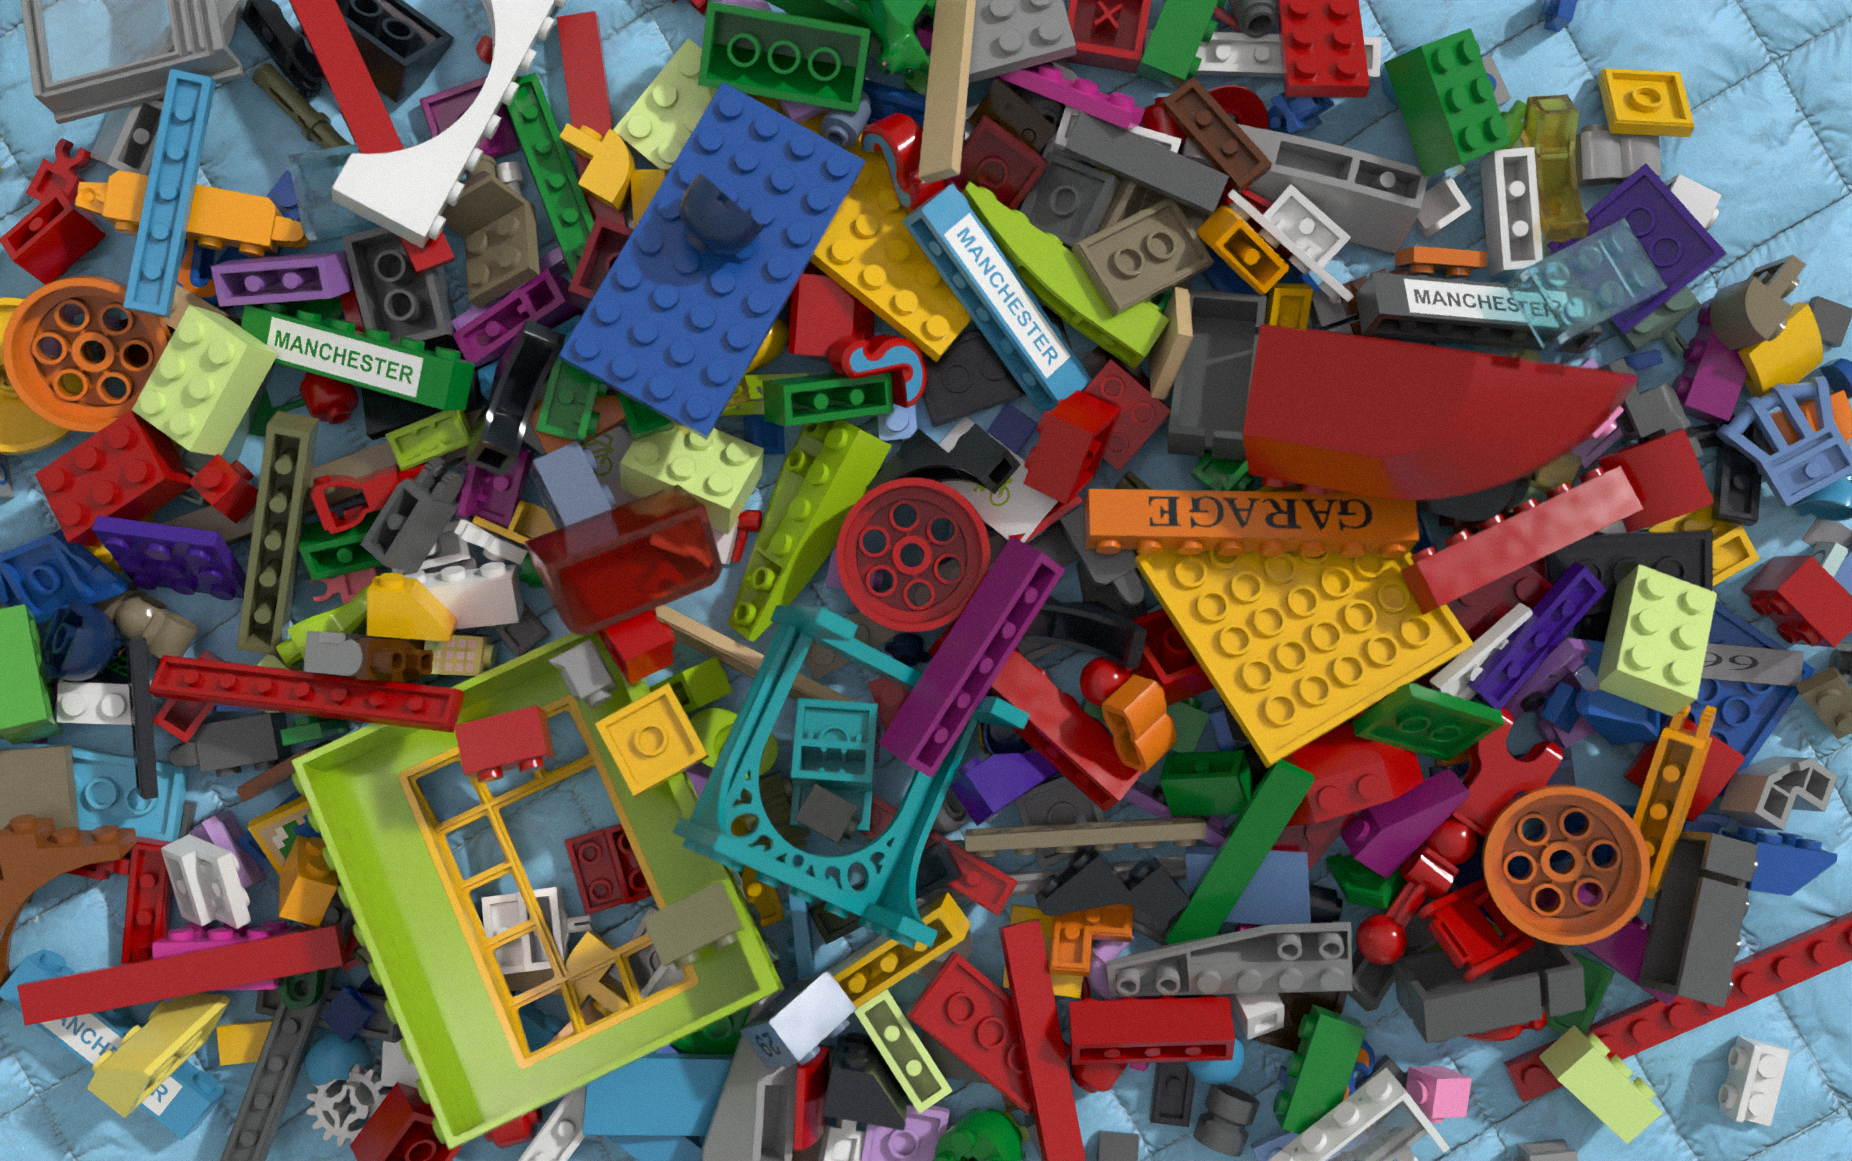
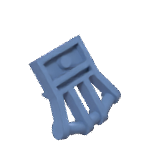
M1825 376L1812 377L1810 382L1789 385L1778 383L1770 387L1769 393L1760 398L1753 396L1744 401V407L1728 425L1723 424L1716 432V435L1723 442L1735 447L1756 464L1759 475H1763L1782 508L1788 507L1852 473V451L1834 423L1829 385ZM1812 398L1814 400L1818 431H1813L1796 403V399ZM1777 406L1782 409L1800 439L1789 446L1768 411ZM1753 421L1757 423L1774 454L1769 456L1742 435Z

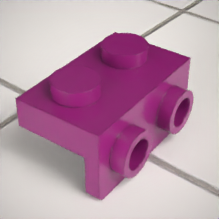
M521 447L518 457L504 476L465 462V465L468 466L465 481H463L464 484H462V488L459 489V493L456 496V503L459 504L457 516L466 518L477 515L488 521L509 527L516 508L522 500L534 450Z

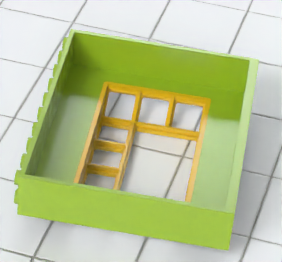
M587 625L451 687L461 689L465 694L456 725L535 705L545 711L546 719L563 711H568L589 750L588 755L552 772H547L545 767L533 771L535 775L534 780L498 797H493L486 782L479 783L478 778L473 779L468 776L481 801L480 805L440 823L417 779L455 761H459L462 765L455 730L454 733L372 723L292 760L296 770L292 774L294 785L302 796L306 795L311 807L307 811L309 822L316 833L321 832L326 844V847L322 849L324 859L332 871L336 870L342 884L338 886L341 901L346 908L352 909L357 923L353 924L355 936L362 947L367 946L373 960L369 962L370 973L377 985H383L388 998L384 1002L387 1015L393 1024L398 1023L404 1037L400 1041L402 1052L410 1064H415L420 1079L416 1080L418 1092L425 1103L430 1102L436 1116L432 1121L435 1134L441 1143H447L449 1149L470 1142L784 990L730 867L682 847L685 838L673 833L679 817L689 821L699 800L687 771L679 773L635 798L599 733L595 723L651 693V690L645 678L629 685L591 625ZM588 639H591L593 644L598 647L619 689L611 692L612 698L609 701L595 708H590L583 700L578 702L572 696L561 674L563 670L555 668L549 662L552 658ZM596 766L658 909L661 910L718 881H722L728 890L745 929L736 933L739 938L738 941L716 951L714 946L710 945L698 951L700 959L682 968L685 975L682 981L646 998L641 997L629 962V956L653 945L648 933L572 970H567L500 813L502 808ZM487 816L505 856V861L464 880L446 835ZM511 873L530 917L527 921L488 938L470 893ZM536 931L554 972V978L514 997L509 990L494 951L528 933ZM615 963L623 982L629 1005L601 1020L586 1025L574 983ZM561 990L573 1032L534 1052H530L520 1019L519 1009L550 993Z

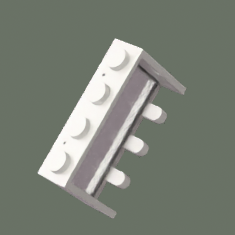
M1386 1067L1267 1161H1393L1395 1158L1398 1161H1419L1409 1147L1427 1133L1443 1153L1449 1150L1450 1147L1408 1092Z

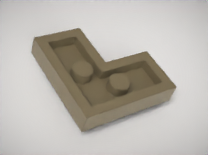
M1834 666L1796 684L1800 696L1838 740L1852 734V687Z

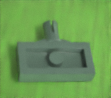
M1687 286L1626 335L1612 319L1609 321V324L1631 353L1647 342L1662 338L1674 356H1677L1690 346L1676 330V327L1679 326L1685 316L1700 307L1701 304Z

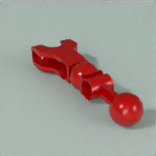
M1503 707L1501 709L1505 725L1467 749L1470 767L1461 782L1471 795L1425 840V846L1421 844L1403 863L1400 876L1407 880V882L1386 912L1369 916L1359 924L1356 933V944L1360 954L1367 961L1376 965H1387L1395 963L1404 955L1408 945L1405 927L1427 895L1437 900L1446 893L1453 883L1456 874L1460 871L1455 865L1464 863L1473 856L1477 846L1476 834L1484 837L1497 815L1515 794L1547 784L1563 758L1561 747L1554 742L1542 741L1536 743L1522 758L1514 759L1507 751L1506 739L1514 719L1506 708Z

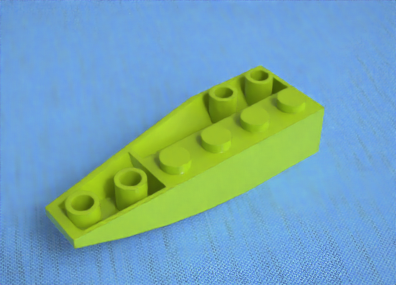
M969 182L964 189L963 195L967 198L970 208L982 225L991 232L994 242L1004 256L1013 263L1016 273L1026 287L1066 323L1135 369L1147 356L1170 319L1162 315L1160 308L1149 301H1144L1113 317L1074 253L1065 248L1058 237L1048 232L1044 233L1033 226L1022 212L1014 209L1010 210L997 201L996 196L990 190L984 187H977Z
M845 419L804 424L792 450L788 453L785 463L779 472L727 623L731 628L747 640L754 642L773 623L770 619L776 606H789L826 560L833 547L836 546L839 532L846 516L856 502L867 493V486L877 475L892 445Z

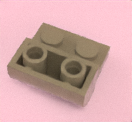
M1790 255L1755 268L1747 280L1719 289L1710 307V322L1717 338L1730 350L1745 346L1751 347L1756 343L1770 342L1775 339L1786 327L1787 322L1784 319L1793 309L1783 299L1799 284L1800 280L1797 276L1806 264L1795 255Z

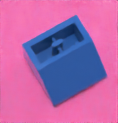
M1585 640L1593 651L1588 654L1583 660L1585 663L1577 670L1578 676L1581 679V693L1576 695L1578 714L1610 745L1659 740V711L1595 688L1604 642Z
M1744 826L1738 827V833L1722 831V836L1758 846L1756 855L1758 861L1757 870L1751 882L1746 881L1745 888L1751 891L1791 896L1837 862L1838 854L1821 849L1822 842L1806 839L1801 835L1777 832V835L1764 833V830Z

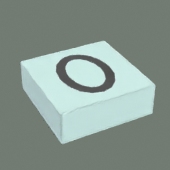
M1818 541L1810 556L1834 577L1846 557L1848 549L1836 542Z

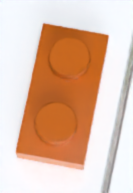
M1413 246L1395 252V267L1410 268L1411 275H1433L1434 270H1445L1446 277L1466 278L1470 277V271L1486 268L1487 251Z

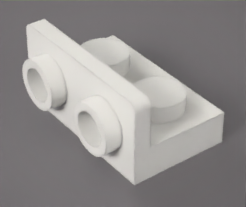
M1737 1036L1736 1044L1731 1048L1728 1055L1729 1071L1726 1083L1719 1090V1111L1736 1122L1743 1123L1744 1120L1771 1127L1790 1050L1782 1046Z

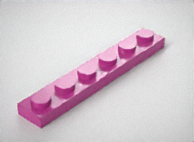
M933 26L918 28L916 36L923 48L931 51ZM1040 64L1039 67L1032 66L995 76L1127 130L1140 125L1145 109L1135 106V99L1118 92H1112L1111 96L1097 91L1098 84L1083 78H1076L1075 81L1061 76L1063 72L1061 69L1048 64Z

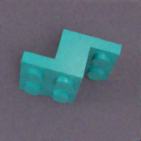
M798 698L791 768L793 793L790 827L808 828L795 819L814 784H817L857 806L859 810L855 816L860 818L861 822L855 832H870L878 703Z

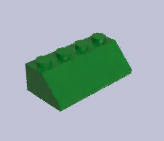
M715 0L708 1L698 85L719 89L722 82L746 94L859 112L872 29L871 27Z

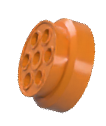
M74 276L52 282L28 295L15 309L8 321L2 347L3 362L8 379L20 399L43 419L74 431L99 432L133 409L171 339L170 331L163 317L125 309L123 305L127 285L116 280L98 276ZM68 304H76L83 309L85 320L82 325H75L67 320L65 308ZM111 308H120L127 314L128 325L126 328L119 329L110 324L108 312ZM45 337H53L61 343L62 354L60 357H52L44 351L42 343ZM88 341H98L104 346L106 350L104 360L96 361L87 355L86 344ZM139 344L148 351L149 359L146 364H137L130 359L128 355L130 345ZM66 373H73L81 378L83 381L82 392L74 393L65 387L63 378ZM108 377H118L124 381L126 385V394L124 396H115L108 391L106 387Z
M1564 784L1546 785L1518 795L1497 815L1487 830L1483 842L1482 872L1487 889L1503 915L1517 928L1545 942L1559 945H1582L1610 936L1621 929L1635 915L1647 892L1650 878V860L1645 840L1632 818L1616 803L1599 793L1583 787ZM1571 812H1581L1585 818L1583 829L1577 833H1569L1564 828V819ZM1530 818H1538L1543 823V832L1535 839H1527L1522 834V825ZM1600 844H1609L1613 851L1611 860L1603 865L1595 864L1592 860L1593 849ZM1557 850H1566L1571 856L1570 865L1561 871L1551 869L1549 864L1551 855ZM1515 856H1524L1529 860V869L1522 876H1513L1508 872V863ZM1586 882L1596 883L1598 886V896L1596 899L1587 903L1579 901L1577 896L1579 887ZM1543 888L1554 889L1557 894L1556 902L1549 908L1538 907L1535 903L1536 894Z

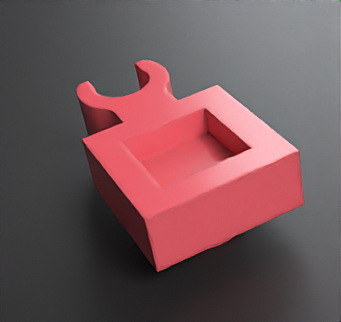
M378 566L337 575L335 578L328 577L315 581L310 579V583L322 581L327 586V591L324 595L313 597V599L319 602L326 601L340 593L342 604L349 603L364 587L372 583L375 576H380L381 573Z

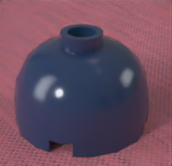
M701 173L692 181L682 196L679 208L680 217L685 227L689 230L684 238L703 254L709 248L720 255L738 253L748 247L764 229Z
M67 600L65 602L69 605L68 609L58 608L48 625L42 649L49 650L50 655L49 662L42 661V669L46 676L66 681H83L97 676L108 666L109 662H114L119 655L121 643L117 639L116 629L110 616L103 610L82 602Z

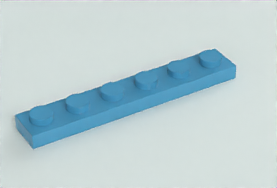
M170 69L123 305L129 311L170 318L216 84L212 77Z

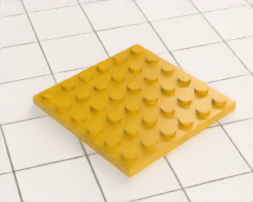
M1300 483L1299 485L1287 484V487L1264 485L1255 490L1261 492H1303L1301 491L1302 484ZM1162 550L1154 555L1139 554L1134 559L1139 572L1267 768L1387 698L1398 687L1408 682L1416 681L1474 645L1446 604L1424 615L1422 614L1401 573V570L1414 564L1410 551L1403 557L1388 559L1381 557V554L1366 553L1357 558H1345L1340 553H1325L1318 557H1303L1300 555V552H1284L1279 556L1265 557L1261 556L1259 552L1243 551L1240 555L1223 556L1218 551H1202V553L1186 556L1179 554L1178 550Z

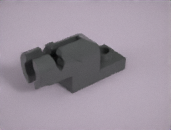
M1624 358L1596 368L1636 375L1634 369L1626 364ZM1638 378L1636 385L1620 405L1624 411L1616 418L1626 441L1643 438L1647 435L1651 440L1678 428L1685 429L1691 426V422L1687 419L1675 390L1668 382L1639 393L1636 387L1638 385ZM1697 436L1688 437L1696 458L1703 455L1704 453Z

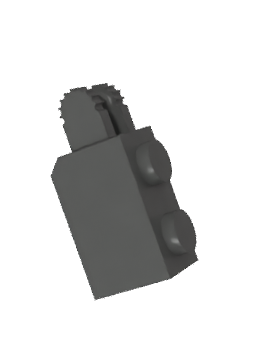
M431 458L415 481L406 479L397 484L360 545L385 567L414 573L418 572L457 510L458 506L453 501L459 493V489L462 488L464 479L455 470L446 473L448 466L441 458Z
M1084 505L1061 517L1058 524L1091 583L1101 588L1112 585L1118 598H1121V602L1124 605L1132 606V608L1135 605L1138 606L1143 601L1146 591L1141 586L1142 582L1136 573L1138 566L1134 559L1139 555L1137 550H1121L1115 554H1100L1096 552V549H1085Z
M285 712L262 713L201 724L194 733L195 741L173 746L170 749V753H168V758L173 764L172 766L175 765L182 768L200 765L201 772L216 770L217 777L241 773V766L254 764L255 771L272 768L279 764V759L292 756L291 744L283 746L280 730L288 728Z

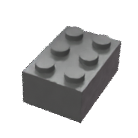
M383 227L342 236L365 328L390 332L389 340L400 342V337L423 341L425 346L454 338L452 334L456 332V329L451 321L456 318L443 266L416 275L398 235Z

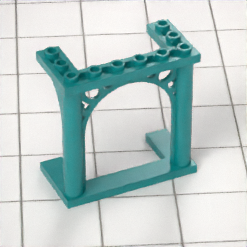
M777 605L770 620L778 624V627L689 821L679 817L673 833L685 838L682 847L739 872H742L744 865L757 870L755 879L775 888L778 887L780 881L792 886L789 894L811 904L815 897L827 901L824 910L845 919L849 912L860 916L858 925L913 949L917 941L932 947L938 931L928 927L922 921L917 910L915 895L918 867L929 833L976 724L984 723L1024 730L1030 714L997 697L984 696L934 776L931 778L916 769L895 817L882 834L865 847L844 855L817 856L805 853L785 841L770 823L760 798L759 766L768 737L811 642L912 692L923 673L853 638L858 625L824 607ZM742 789H745L749 794L748 803H739L733 806L735 799L741 801ZM752 813L756 817L755 828L744 836H734L730 828L733 820L741 814ZM762 835L770 839V846L766 850H764L765 846L761 844L748 846L757 841ZM881 852V857L875 862L879 864L876 870L870 858L873 853ZM783 855L782 862L775 860V858ZM800 855V864L794 866L792 863L793 857ZM855 862H859L862 865L866 875L865 884L860 890H854L850 886L847 876L850 865ZM833 866L837 869L839 888H837L836 880L832 876L827 874L825 877V870L828 867ZM809 867H810L812 876L805 873V872L809 869Z

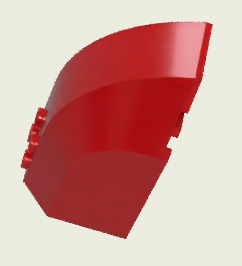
M1260 324L1243 428L1248 470L1250 475L1263 477L1262 484L1287 487V484L1299 485L1300 483L1302 484L1301 491L1320 495H1327V492L1338 493V491L1394 500H1428L1465 495L1504 485L1528 476L1572 451L1590 437L1616 411L1636 385L1638 375L1551 362L1525 361L1524 358L1312 328L1302 330Z

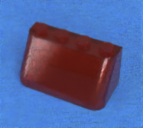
M679 484L525 541L530 560L565 626L577 635L594 633L705 589L718 580L722 571L721 559L705 505Z

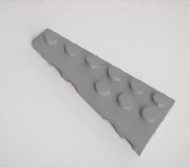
M976 0L968 84L1077 54L1076 44L1063 0Z

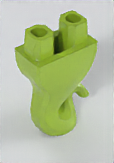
M370 584L364 587L349 603L307 618L288 628L287 631L291 637L276 646L285 665L291 667L301 661H305L307 631L364 634L367 627V590Z

